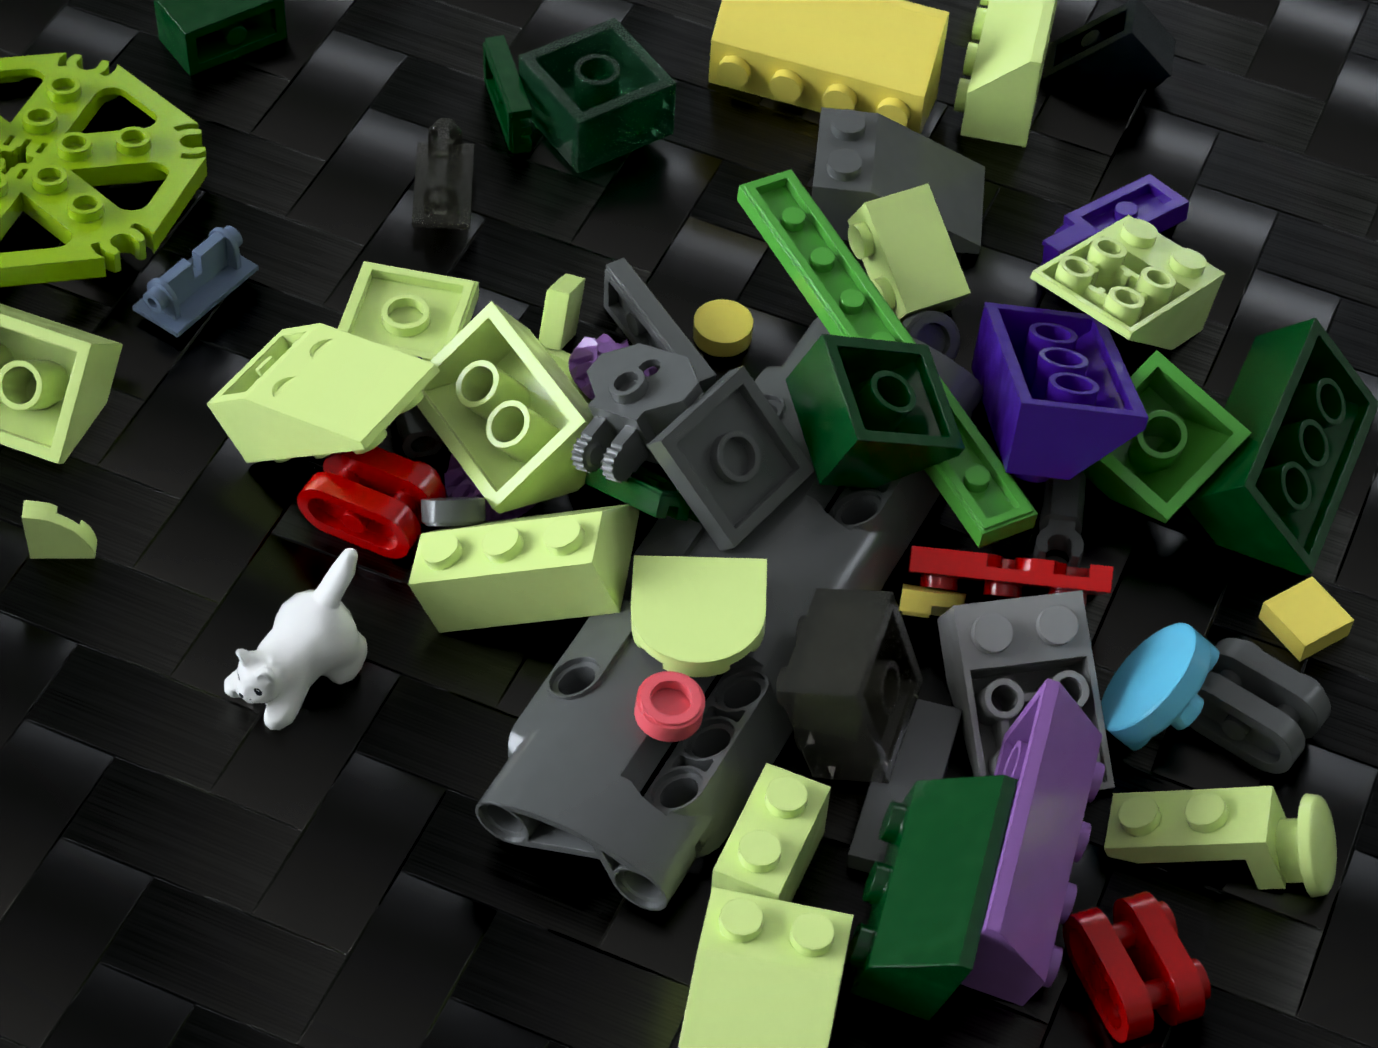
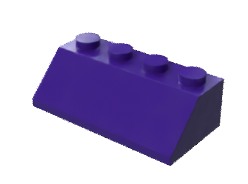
M991 302L984 303L971 370L973 376L978 379L983 387L982 403L1006 473H1011L1021 480L1034 483L1045 482L1049 478L1070 480L1146 429L1149 417L1107 326L1090 315L1083 313Z

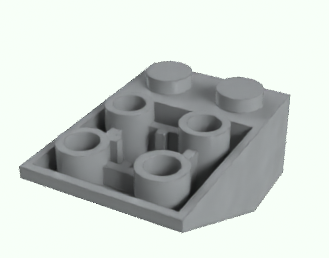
M1082 590L953 605L937 619L946 681L954 708L962 709L960 730L974 777L994 775L1004 734L1045 680L1049 678L1060 682L1102 734L1097 761L1105 764V772L1099 790L1115 788Z

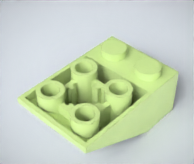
M1127 215L1032 271L1030 278L1126 339L1173 350L1202 331L1225 273L1207 263L1205 257L1199 252L1183 248L1158 233L1156 227L1151 223Z
M316 323L282 329L207 403V406L247 463L275 460L276 463H283L292 458L314 456L316 459H321L333 453L354 451L355 454H363L383 442L387 436L385 429L399 414L409 411L423 399L424 393L422 390L440 370L435 363L334 327Z

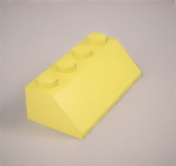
M722 0L711 39L708 82L821 112V107L879 113L921 134L938 94L950 12L905 0Z

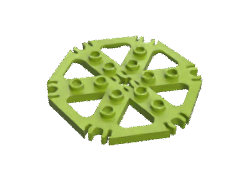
M66 52L0 58V83L19 82L30 77H38L43 80L11 123L0 115V241L24 211L65 244L56 248L0 253V288L106 277V270L114 273L121 271L120 253H130L140 261L146 259V246L155 253L207 177L206 149L202 146V132L199 129V124L117 64L116 69L110 74L109 61L102 60L96 68L83 70L82 55L75 54L67 60ZM118 96L126 98L156 121L153 125L146 128L126 127L118 131L82 133L101 106ZM165 180L149 204L138 210L121 209L93 188V186Z

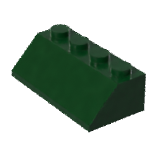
M1316 317L1255 337L1224 407L1227 412L1252 433L1185 503L1192 516L1202 525L1218 546L1302 576L1311 574L1314 571L1378 408L1377 399Z

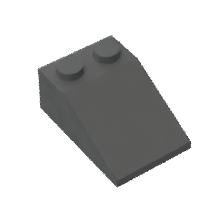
M821 107L811 197L842 240L849 241L848 220L865 202L929 183L955 252L980 254L985 166L879 113Z

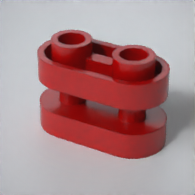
M377 446L363 454H355L354 451L333 453L327 456L323 462L324 472L315 473L298 494L297 504L303 516L319 530L384 557L398 559L406 556L421 535V524H424L421 522V499L446 497V490L439 474L430 465L421 461H412Z
M1147 891L1118 899L1113 907V924L1110 923L1104 912L1097 907L1069 915V918L1063 924V937L1067 954L1106 1029L1117 1042L1124 1043L1150 1034L1154 1028V1009H1156L1162 1020L1170 1026H1176L1202 1017L1205 1011V1000H1208L1211 995L1209 977L1201 962L1196 958L1191 959L1178 937L1175 917L1170 907L1164 901L1158 902Z

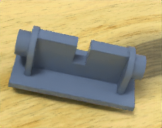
M229 225L225 228L215 227L209 232V237L192 250V257L189 260L181 259L160 278H153L147 283V292L143 294V298L132 306L133 311L178 338L258 271V265L240 255L239 247L243 244V239L234 227Z

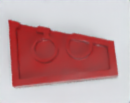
M911 546L909 548L907 573L920 575V587L958 591L959 580L984 582V595L1006 598L1022 597L1023 587L1049 590L1048 594L1082 590L1086 606L1087 595L1099 596L1111 593L1114 567L1090 564V568L1086 569L1067 566V563L1036 558H1016V560L1003 559V556L988 553Z

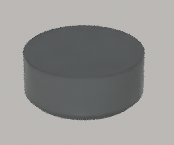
M924 310L911 314L902 322L911 337L929 345L952 360L956 358L960 348V333L957 325L949 316L938 311Z
M485 497L421 499V522L425 523V526L483 524V521L486 520Z

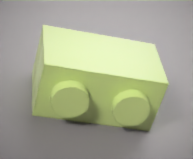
M929 183L865 202L848 220V240L852 252L858 259L863 260L870 280L901 323L908 316L918 311H938L943 313L952 310L971 294Z
M766 763L713 868L711 890L712 887L792 902L825 832L831 787Z

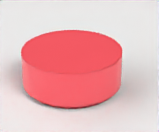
M674 671L655 673L646 678L637 691L634 708L636 722L644 733L656 740L663 742L685 740L695 734L702 723L705 695L699 684L685 674Z

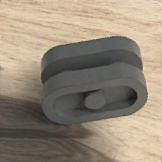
M1237 638L1220 640L1215 645L1220 652L1219 659L1207 674L1201 689L1197 693L1203 698L1204 706L1201 713L1189 726L1199 734L1262 771L1273 774L1284 773L1291 768L1303 752L1306 743L1305 739L1312 738L1331 713L1329 698L1317 680L1306 674H1301L1272 657L1256 644Z

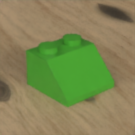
M1156 350L1131 376V380L1149 417L1146 429L1085 469L1083 473L1110 500L1166 524L1247 440L1252 432Z

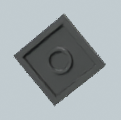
M744 366L729 370L647 444L649 450L720 551L735 548L815 471Z

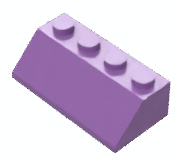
M1049 678L1045 680L1003 737L994 775H1007L1018 779L973 969L961 983V985L1020 1006H1024L1042 986L1049 988L1059 971L1063 948L1054 945L1059 924H1065L1069 918L1077 895V885L1069 882L1073 862L1078 863L1082 858L1091 834V824L1083 821L1087 802L1091 803L1095 799L1105 772V764L1097 761L1102 734L1060 682Z

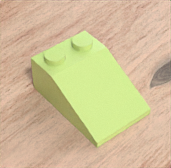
M712 887L698 945L678 1048H829L846 963L853 915Z

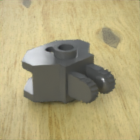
M641 343L602 353L586 371L595 395L588 404L594 418L581 432V437L576 438L577 441L573 444L572 457L570 458L573 460L572 465L576 466L575 469L590 474L592 471L597 472V469L600 468L603 470L602 475L606 476L605 479L621 484L622 481L627 482V479L631 478V474L636 472L644 461L658 465V461L647 447V444L704 394L689 357ZM652 366H660V369L655 374L645 376L644 371Z

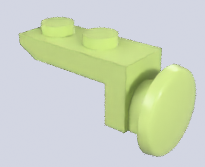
M1273 786L1113 793L1104 850L1108 857L1137 864L1246 860L1258 890L1286 889V883H1304L1307 893L1314 898L1327 895L1332 888L1337 864L1336 834L1328 804L1320 795L1304 794L1300 801L1298 817L1286 818Z

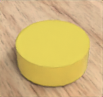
M718 299L709 301L697 309L693 322V339L698 348L703 352L716 357H732L744 352L749 347L752 341L753 317L745 306L732 300Z

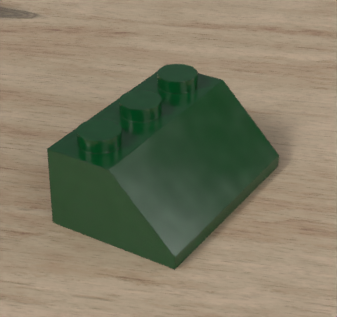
M1007 775L917 780L902 803L894 800L891 801L879 831V840L888 843L883 863L875 861L863 891L862 901L872 904L867 925L858 924L846 955V964L855 967L849 993L930 1021L973 969L1018 779Z

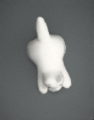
M347 548L340 554L316 590L309 589L296 593L281 605L275 617L273 629L262 640L257 650L247 651L242 648L236 650V655L240 661L237 669L224 680V691L228 696L232 698L241 697L250 704L265 703L264 722L270 730H281L293 723L310 686L320 676H326L332 682L341 685L353 680L363 667L368 652L367 641L357 631L350 611L341 601L355 575L358 559L356 549Z

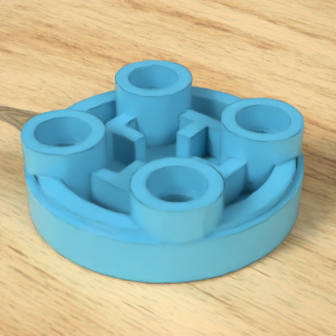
M1186 623L1169 625L1148 637L1124 660L1104 692L1101 706L1105 729L1130 750L1136 751L1170 725L1176 730L1188 727L1198 717L1204 706L1203 698L1197 693L1201 689L1207 674L1219 659L1220 652L1218 648Z

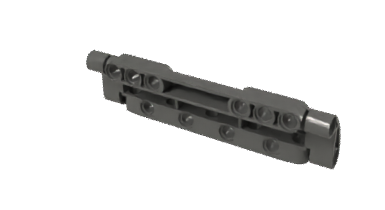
M819 317L812 322L782 366L766 367L755 380V383L813 468L814 466L785 379L822 334L830 335ZM913 338V340L916 342V344H924V345H927V344H925V343H923V342H921V341H919V340ZM929 346L939 376L969 418L972 419L982 403L983 387L970 372L946 355ZM923 469L876 488L845 487L828 513H826L825 508L840 486L819 485L816 472L814 471L735 548L722 551L718 549L700 522L690 518L687 521L676 520L670 516H666V519L658 518L630 559L620 613L590 616L514 724L508 741L509 759L476 805L475 813L479 822L495 837L514 845L600 859L612 883L627 900L651 911H660L666 908L695 859L708 855L718 849L729 836L766 763L773 765L940 496V491L926 471ZM634 555L767 559L766 627L761 645L756 651L748 653L739 661L731 664L730 670L723 673L705 701L703 719L699 729L691 737L679 741L645 795L642 796L640 794L641 790L673 742H663L648 736L638 726L634 715L637 691L641 683L655 673L667 671L663 669L662 662L653 658L644 649L639 648L632 636L631 593ZM716 676L691 678L699 684L705 694Z

